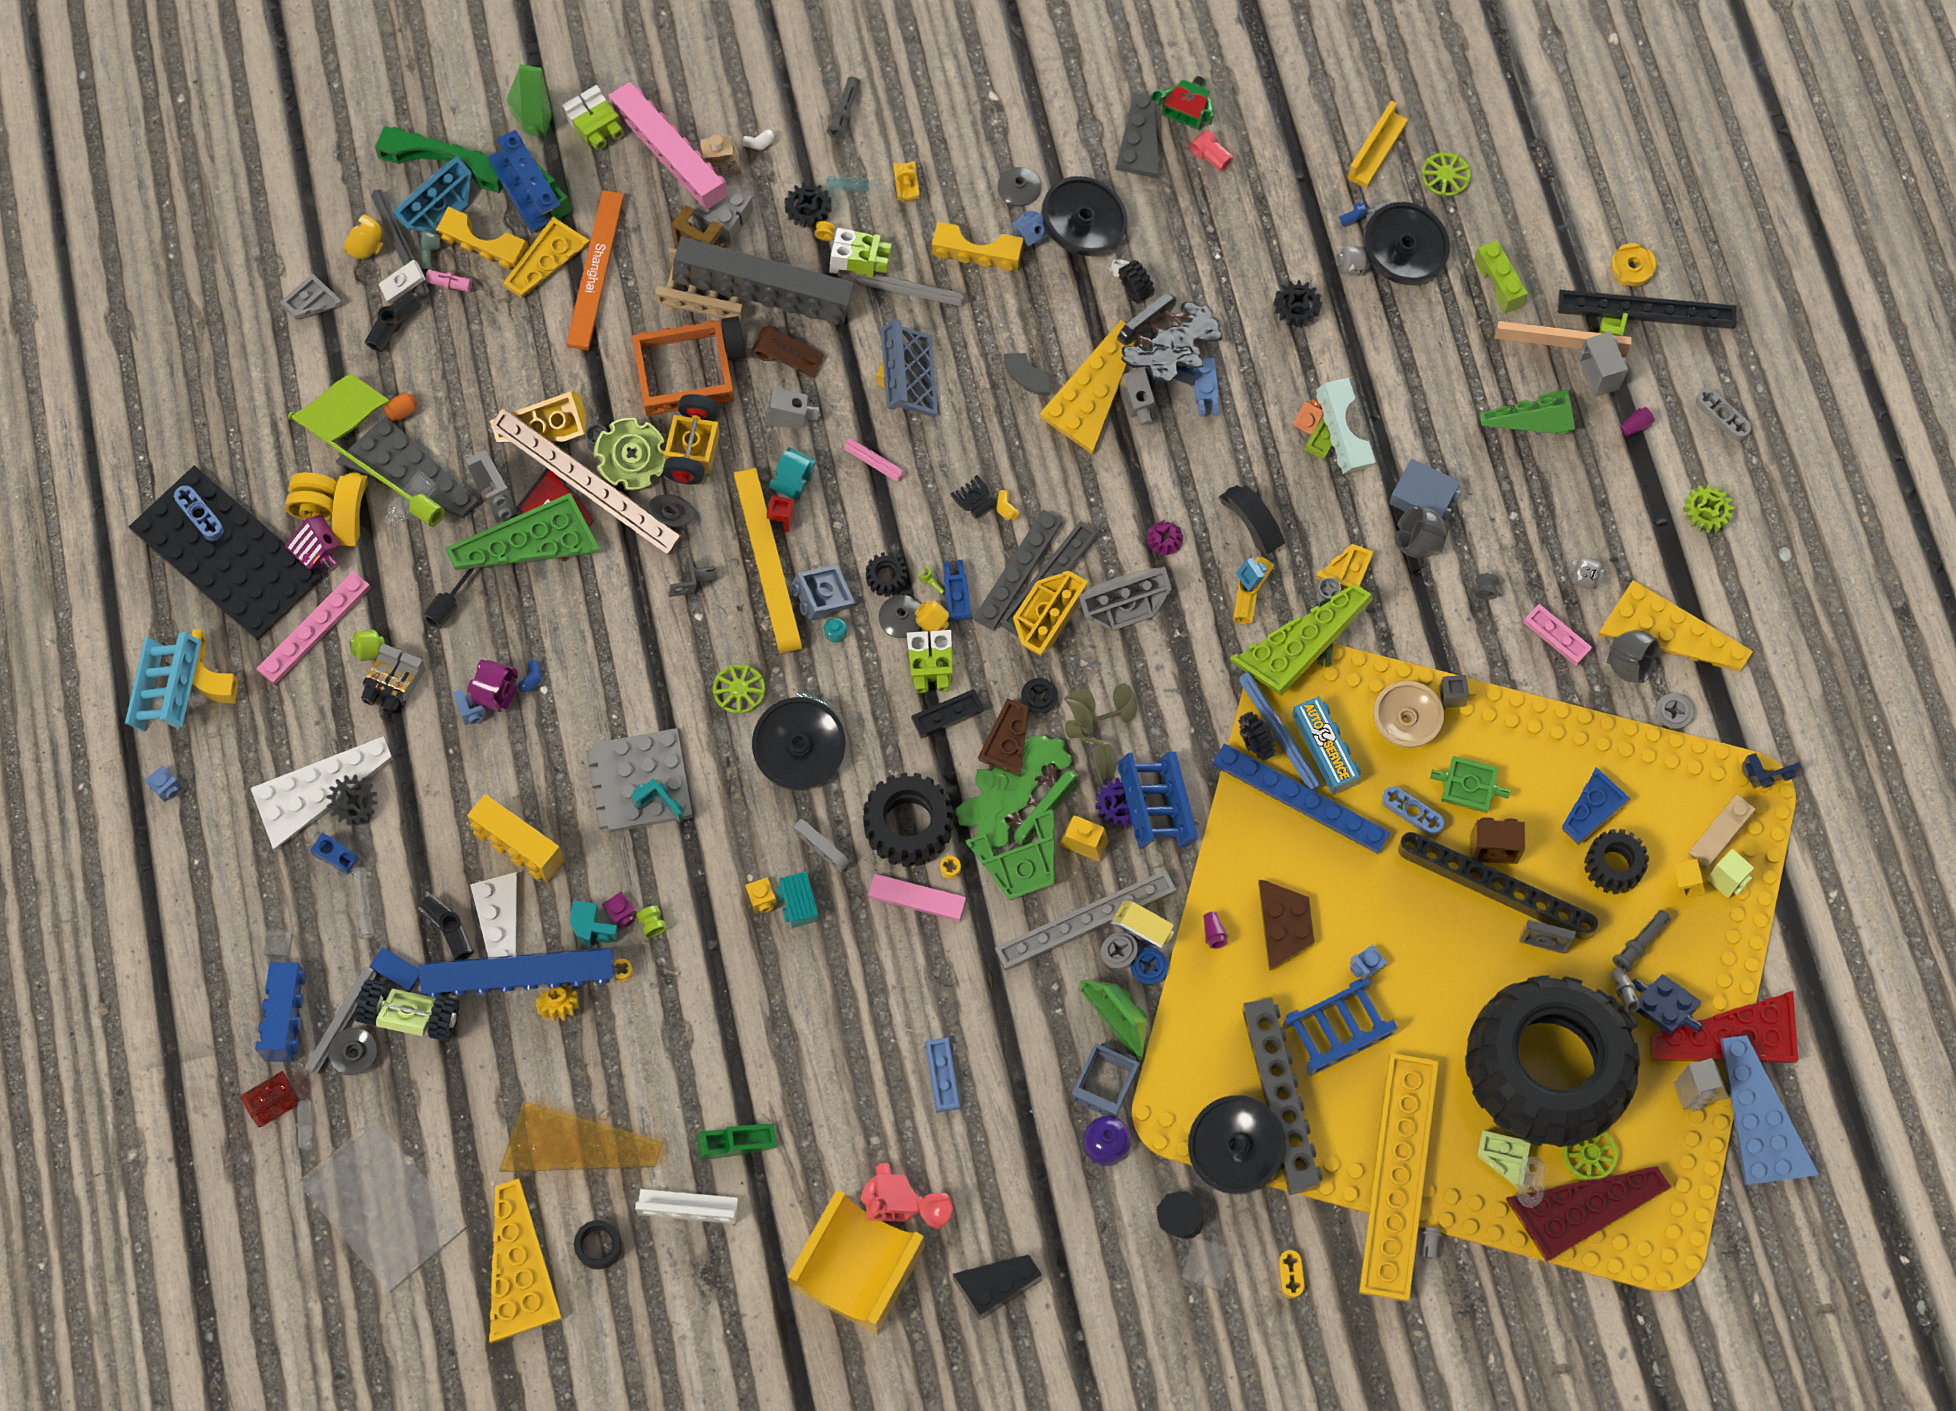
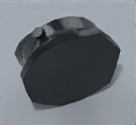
M1187 1191L1166 1194L1156 1207L1159 1227L1169 1236L1172 1235L1182 1239H1192L1200 1234L1204 1211L1197 1198Z

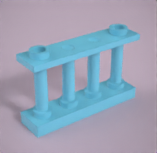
M186 632L178 634L176 645L164 646L149 637H145L126 716V724L139 731H145L147 720L159 719L175 728L183 726L201 640ZM174 654L171 666L159 667L162 655ZM169 676L167 687L154 689L157 677ZM164 697L162 709L150 710L152 698Z

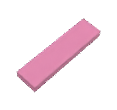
M874 874L868 898L959 922L966 901V897L878 874Z

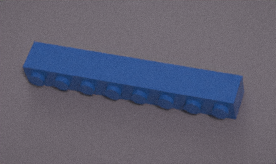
M614 947L426 962L419 965L421 994L428 993V997L443 996V992L451 991L452 995L467 994L466 990H476L477 994L491 992L490 988H500V992L513 991L514 986H524V990L537 989L538 984H547L548 988L562 987L563 982H571L572 986L586 985L588 980H595L596 984L610 983V979L616 976Z

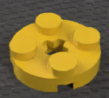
M1636 243L1621 246L1611 261L1612 274L1622 286H1640L1649 282L1656 268V259L1649 249L1646 251L1644 248H1641V245ZM1630 261H1633L1634 264H1638L1639 266H1637L1636 268H1631L1629 266Z

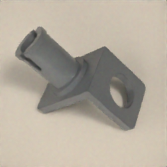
M687 557L685 567L688 582L671 584L668 592L669 597L695 594L697 582L716 580L715 566L695 568L691 557ZM686 588L684 590L676 591V589Z

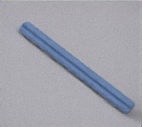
M1247 672L1240 676L1239 681L1268 724L1307 788L1313 791L1319 788L1321 782L1251 673Z

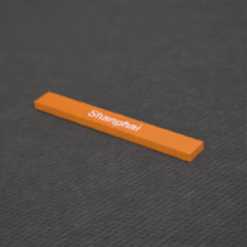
M602 190L566 345L568 348L589 350L624 201V193Z

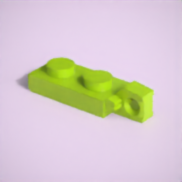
M1322 417L1303 450L1323 461L1332 444L1328 426Z

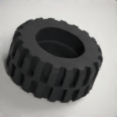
M907 772L900 773L898 778H895L894 775L887 777L885 784L883 781H880L876 785V791H870L868 802H865L863 808L864 832L866 839L869 840L872 850H877V855L880 858L885 859L887 857L889 863L896 865L897 861L902 862V867H909V863L915 862L916 866L923 865L924 859L930 862L935 859L937 852L941 854L944 851L945 843H949L951 831L953 830V809L948 794H944V788L940 784L935 786L934 780L928 776L924 780L919 773H914V776H907ZM915 803L929 812L931 820L930 825L922 833L906 837L895 834L887 827V814L897 805Z

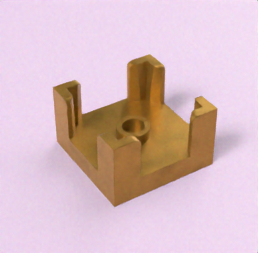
M688 205L684 206L671 223L676 247H678L680 237L723 248L726 247L723 241L715 242L723 232V225L712 221L704 233L692 226V223L687 222L694 213V209Z

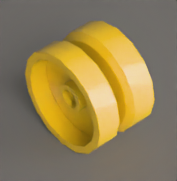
M303 472L292 475L288 486L290 494L286 497L285 502L286 512L304 521L306 518L321 514L326 522L332 520L337 482L330 477L317 473Z

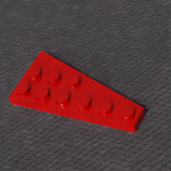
M1793 991L1774 998L1764 999V1001L1732 1009L1704 1020H1697V1022L1703 1025L1699 1033H1696L1686 1025L1679 1028L1672 1036L1665 1031L1650 1036L1651 1061L1700 1062L1712 1058L1714 1062H1724L1720 1039L1746 1035L1761 1063H1797L1799 1061Z

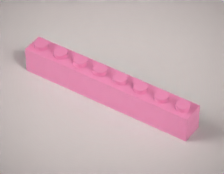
M628 82L608 95L612 108L705 210L728 197L725 189L727 184L721 175L717 176L711 164L703 161L699 151H694L691 148L689 141L685 137L682 138L673 124L670 126L665 115L662 112L658 113L653 102L645 99L639 87L635 88Z

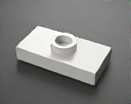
M412 260L380 282L379 286L387 302L393 303L426 279L418 263Z

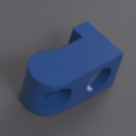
M323 832L310 849L312 856L325 861L345 874H349L359 860L357 855Z

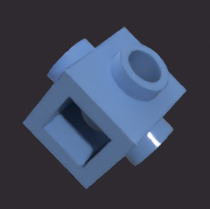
M1027 211L1021 215L1020 219L1011 223L1017 237H1022L1023 244L1027 246L1040 243L1044 240L1045 236L1049 235L1043 225V215L1035 211Z

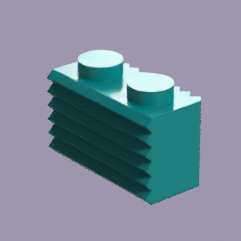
M807 871L779 878L780 886L776 887L779 901L784 900L786 908L782 909L785 923L790 922L791 927L795 928L819 921Z

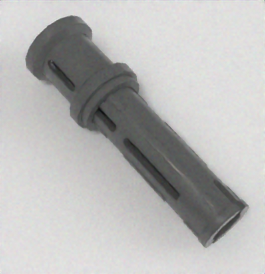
M848 77L839 106L832 113L833 119L826 131L833 138L842 139L845 137V127L851 120L850 110L861 83L856 77Z
M1659 910L1636 938L1627 941L1625 948L1620 954L1614 955L1612 958L1614 964L1618 968H1622V970L1625 968L1627 972H1630L1634 962L1644 956L1647 946L1671 921L1670 915L1663 910Z

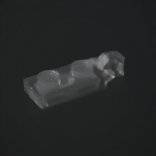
M418 470L402 490L411 497L418 494H424L429 497L438 485ZM398 494L387 508L389 512L382 521L393 529L399 521L409 520L413 516L409 512V500Z

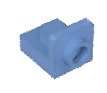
M462 689L453 692L465 725L469 723L477 724L487 717L484 706L473 707L470 696L465 697Z
M163 765L144 780L163 802L174 798L182 788L178 780Z
M1372 944L1359 955L1355 954L1352 956L1349 964L1351 965V972L1357 978L1360 977L1364 981L1384 968L1387 962Z

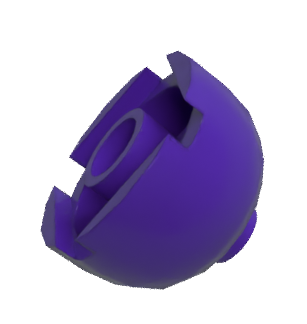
M1101 1116L1093 1120L1086 1127L1083 1135V1149L1094 1163L1101 1166H1114L1118 1164V1162L1126 1158L1131 1148V1134L1127 1126L1120 1119L1112 1116Z

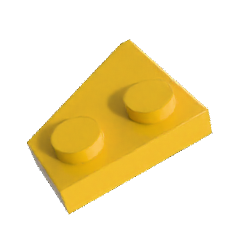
M1351 544L1344 550L1343 554L1336 556L1322 571L1319 570L1316 574V579L1321 581L1326 577H1333L1340 582L1342 589H1346L1353 584L1360 587L1374 551Z

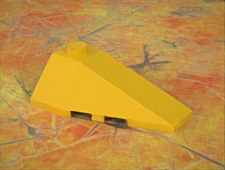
M570 391L512 412V414L551 442H566L585 435L586 412L580 393ZM493 429L496 442H511Z

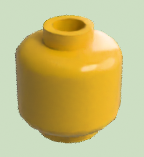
M924 601L915 611L917 625L925 632L927 631L928 634H930V631L945 630L949 625L947 622L949 613L937 601Z

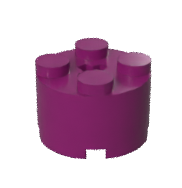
M481 659L477 665V673L474 680L471 679L467 687V692L471 693L472 702L498 712H503L501 708L506 709L515 695L517 686L513 685L514 678L518 679V672L513 667Z

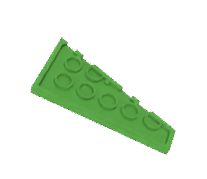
M571 493L445 548L455 570L600 553V548Z

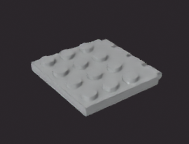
M677 728L594 743L595 748L586 750L589 766L595 767L590 769L592 788L602 787V789L593 791L596 810L605 809L604 811L597 812L600 830L608 829L609 833L677 821L658 796L639 810L633 804L631 798L633 790L640 784L645 785L653 778L658 784L662 782L670 793L668 797L672 801L677 800L684 810L682 812L683 819L693 818Z

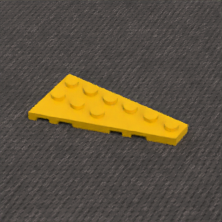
M1122 320L1119 321L1040 412L1042 420L1092 455L1127 365L1121 360L1123 357L1121 348L1124 345L1117 341L1119 332L1127 324ZM1137 339L1127 346H1135Z
M1634 580L1597 635L1603 638L1606 636L1614 638L1628 631H1645L1659 640V652L1674 656L1678 654L1689 657V660L1709 662L1713 666L1736 672L1742 670L1753 652Z
M519 1178L495 1186L490 1344L562 1320Z

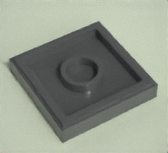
M1528 920L1520 934L1519 942L1566 954L1576 932Z

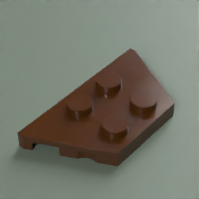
M1259 880L1258 886L1268 968L1273 970L1279 964L1292 959L1299 952L1305 951L1314 945L1309 897L1265 880Z

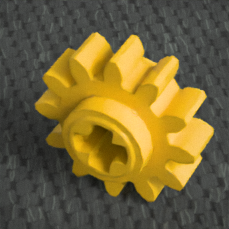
M562 985V987L549 988L548 991L541 990V996L535 998L537 1013L542 1014L543 1020L551 1017L552 1022H555L557 1018H561L564 1021L567 1014L573 1016V1009L579 1008L577 992L572 991L571 986L563 989Z

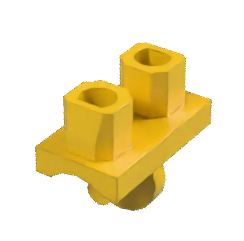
M915 161L905 164L893 163L898 201L902 200L903 203L919 199Z

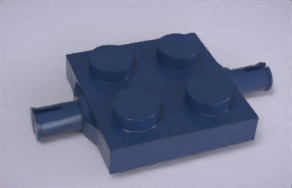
M1664 974L1648 986L1637 978L1632 981L1636 990L1641 993V996L1638 998L1640 1007L1636 1012L1670 1036L1686 1025L1696 1033L1701 1031L1703 1025L1692 1018L1694 1012L1701 1006V1000Z

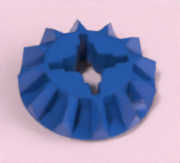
M1152 947L1138 950L1136 954L1137 959H1134L1130 965L1132 976L1139 983L1142 982L1148 986L1150 984H1158L1165 978L1168 972L1166 956L1160 950ZM1155 959L1153 968L1156 970H1149L1144 974L1145 966L1143 963L1149 964L1150 961L1152 962Z

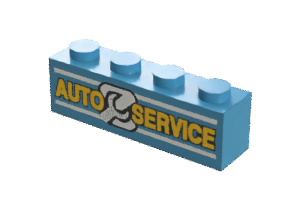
M1318 696L1294 706L1292 716L1331 794L1334 795L1357 785L1361 771L1358 764L1352 762L1349 756L1351 755L1349 746L1346 742H1342L1339 736L1341 734L1337 723H1333L1329 716L1330 710L1326 702L1322 703Z

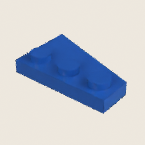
M1596 767L1578 801L1562 825V830L1575 843L1580 845L1629 803L1630 798Z

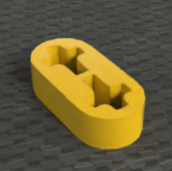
M1287 1250L1281 1254L1278 1261L1280 1285L1285 1297L1295 1299L1304 1290L1302 1260L1297 1252ZM1287 1256H1291V1259L1297 1262L1292 1267L1293 1272H1289L1288 1264L1283 1263V1261H1286ZM1290 1277H1293L1295 1285H1299L1295 1293H1291L1289 1288L1286 1289V1286L1290 1283Z

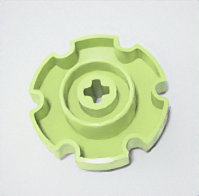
M636 418L616 420L609 425L611 431L609 433L602 431L596 440L594 457L599 458L601 464L596 467L597 471L604 480L614 487L618 483H622L625 491H636L646 488L651 484V476L658 478L663 472L665 451L660 449V444L664 442V439L660 432L648 422L640 426L637 424ZM634 451L633 457L627 458L628 452Z

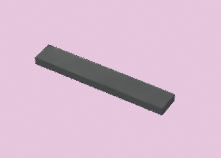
M1080 521L1000 621V625L1018 637L1013 617L1035 583L1039 580L1062 574V572L1071 571L1097 539L1099 533Z

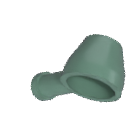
M421 231L423 265L421 268L423 272H427L429 269L433 270L431 266V252L440 249L439 235L430 231Z

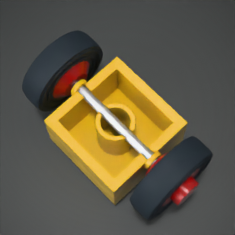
M687 394L681 397L678 405V411L682 416H673L664 453L663 474L674 482L696 485L702 482L704 473L711 474L720 436L718 422H714L718 417L719 405L706 396Z

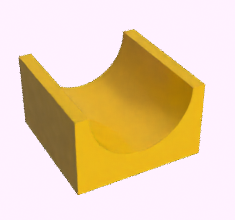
M836 1189L788 1275L790 1288L878 1335L925 1249L924 1236L916 1231L915 1233H909L899 1230L882 1221L867 1220L866 1212L850 1201L845 1193Z

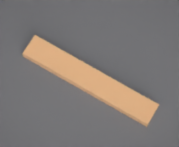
M1498 321L1494 339L1582 349L1585 339L1600 335L1601 333ZM1612 335L1619 343L1620 353L1627 355L1632 338Z

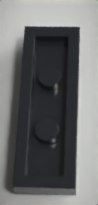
M972 689L912 715L911 720L920 738H924L984 712V707L975 689Z

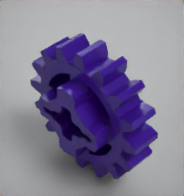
M1118 777L1114 784L1108 780L1106 783L1107 788L1101 786L1099 789L1101 794H1096L1095 800L1098 802L1095 803V809L1100 810L1098 817L1102 818L1105 816L1104 824H1108L1111 821L1113 822V828H1116L1117 824H1121L1122 828L1125 829L1128 822L1133 826L1123 783L1120 782ZM1105 799L1107 800V803L1110 804L1109 810H1107L1105 806ZM1125 800V804L1121 803L1116 807L1117 802L1120 803Z

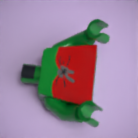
M1195 76L1192 83L1181 80L1177 85H1173L1164 91L1155 89L1150 97V101H1157L1158 106H1161L1163 103L1162 116L1196 130H1200L1202 121L1212 125L1215 115L1213 101L1209 98V90L1204 88L1206 80L1200 76Z

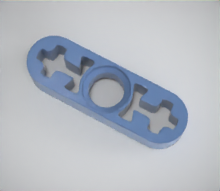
M190 486L179 487L174 493L178 506L207 540H218L223 534V527L220 521ZM186 494L187 496H189L192 502L190 506L188 502L182 498V495ZM201 508L205 510L202 517H193V512L196 509ZM207 521L216 529L215 532L209 531L205 524Z
M1391 786L1384 791L1382 803L1387 809L1428 836H1436L1442 831L1444 820L1437 812L1399 787ZM1396 794L1397 801L1394 800L1393 802H1390V796ZM1404 800H1406V802H1405V804H1404V806H1403V808H1402V810H1401V809H1400V805H1401V803H1403ZM1409 806L1417 807L1419 815L1415 817L1408 815L1406 808ZM1423 813L1427 814L1425 819H1423L1422 823L1419 822L1423 816ZM1435 820L1437 827L1429 828V822Z

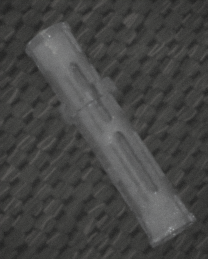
M364 867L354 868L351 871L356 904L354 916L358 920L359 938L370 939L374 937L372 924L374 912L370 908L367 870Z

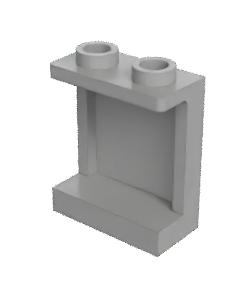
M486 449L466 458L465 461L477 490L480 491L490 485L494 490L486 494L485 497L496 523L507 520L517 514L508 488Z

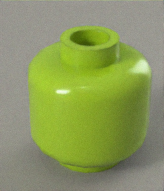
M373 629L357 631L354 633L353 638L349 639L351 655L355 656L359 661L377 659L380 654L379 649L384 643L383 636L379 637L377 631Z

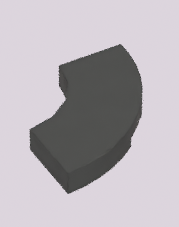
M1026 353L1004 354L1006 370L1013 380L1026 391L1050 396L1049 372L1034 368L1028 361Z

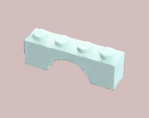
M1345 378L1324 383L1316 389L1317 400L1321 404L1324 413L1323 419L1330 432V441L1337 454L1338 466L1343 474L1367 469L1376 463L1370 443L1352 434L1345 418L1347 407L1355 400L1350 380Z

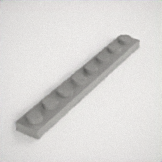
M1164 870L995 947V952L1006 971L1111 923L1123 900L1133 901L1144 908L1175 894L1176 888L1167 871Z

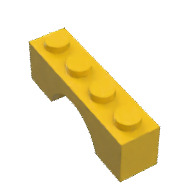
M451 207L447 208L436 229L441 235V239L446 243L453 244L455 242L460 245V248L469 253H472V251L480 253L479 256L487 261L492 259L498 261V264L507 270L514 269L530 248L525 240L507 232L494 240L487 241L476 238L472 232L473 222L469 216Z
M937 222L932 241V255L938 258L956 259L962 263H977L983 267H998L1004 271H1018L1023 251L1022 237L1001 234L996 241L990 244L976 245L968 242L962 236L959 225Z

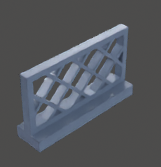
M894 319L881 328L887 408L895 410L900 407L935 417L938 415L931 335L903 327L901 321ZM902 334H904V336H905V337L907 338V340L909 341V343H908L907 345H906L905 342L903 341V335H902ZM917 339L924 341V350L916 341ZM910 345H912L916 352L919 354L917 357H915L911 350L908 348ZM904 353L911 361L909 364L904 360ZM920 357L926 363V370L918 361ZM912 365H914V367L920 373L918 377L911 370L910 367ZM906 374L912 380V383L910 385L906 381ZM922 377L927 382L928 389L921 383L920 379ZM914 384L922 394L920 397L912 389ZM907 393L914 401L913 403L908 402ZM923 398L927 400L930 408H927L921 401Z

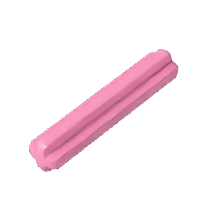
M852 438L846 441L844 449L894 481H899L902 478L903 470Z

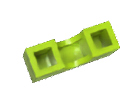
M1498 240L1478 247L1474 262L1483 278L1491 277L1495 286L1494 297L1503 313L1505 314L1524 306L1528 293Z

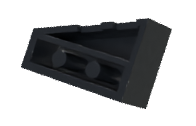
M1027 1254L953 1273V1280L980 1321L1041 1282L1042 1273L1030 1255Z

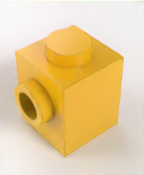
M1687 859L1675 863L1674 868L1682 900L1706 895L1698 859Z

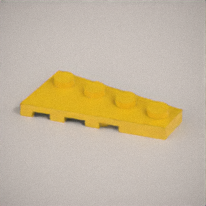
M553 217L505 279L503 287L522 298L588 246L590 240Z

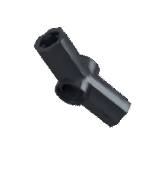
M407 292L391 306L382 307L378 311V319L367 336L365 344L376 352H383L393 333L400 329L401 323L422 308L416 297L412 293Z
M435 895L427 896L421 902L418 910L443 932L454 960L469 958L474 954V950L459 916L445 906ZM448 922H456L455 927L451 929L445 928Z

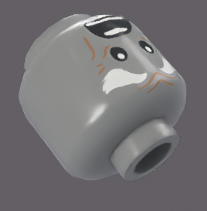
M1345 246L1336 255V266H1339L1342 274L1362 275L1369 268L1370 262L1363 247Z
M1582 556L1577 562L1572 561L1568 574L1572 575L1571 581L1574 585L1592 589L1594 586H1599L1604 569L1601 568L1599 561Z

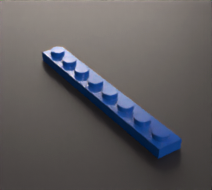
M1225 743L1213 761L1212 765L1376 854H1379L1390 834L1389 831Z

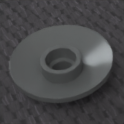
M1023 167L1007 170L998 181L1000 197L1006 203L1013 206H1026L1033 203L1041 191L1039 177L1030 169Z
M658 495L650 500L648 507L650 514L657 521L665 525L682 527L689 524L693 518L691 507L678 497Z
M897 595L889 598L883 603L879 611L880 626L892 637L907 638V633L918 632L921 629L915 620V611L921 604L916 599L906 595ZM899 611H904L906 614L904 616H899L897 613Z
M345 1029L332 1039L328 1050L329 1060L332 1066L342 1074H361L367 1071L375 1062L377 1056L376 1042L372 1035L363 1029ZM357 1050L359 1052L358 1056L351 1057V1052Z

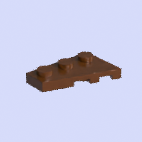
M1007 698L978 756L980 762L1021 777L1029 715L1028 706Z

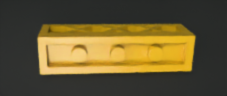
M1393 101L1389 103L1350 165L1348 180L1366 189L1408 122L1407 118L1395 113L1397 103Z

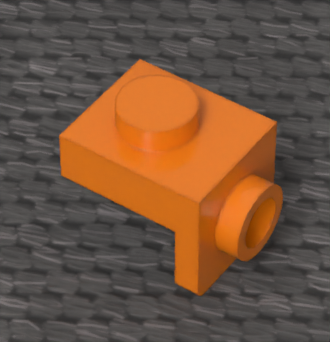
M1314 399L1311 402L1305 401L1293 426L1312 435L1324 415L1321 404Z

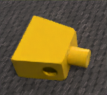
M1073 816L1068 822L1058 846L1100 862L1109 840L1103 826Z

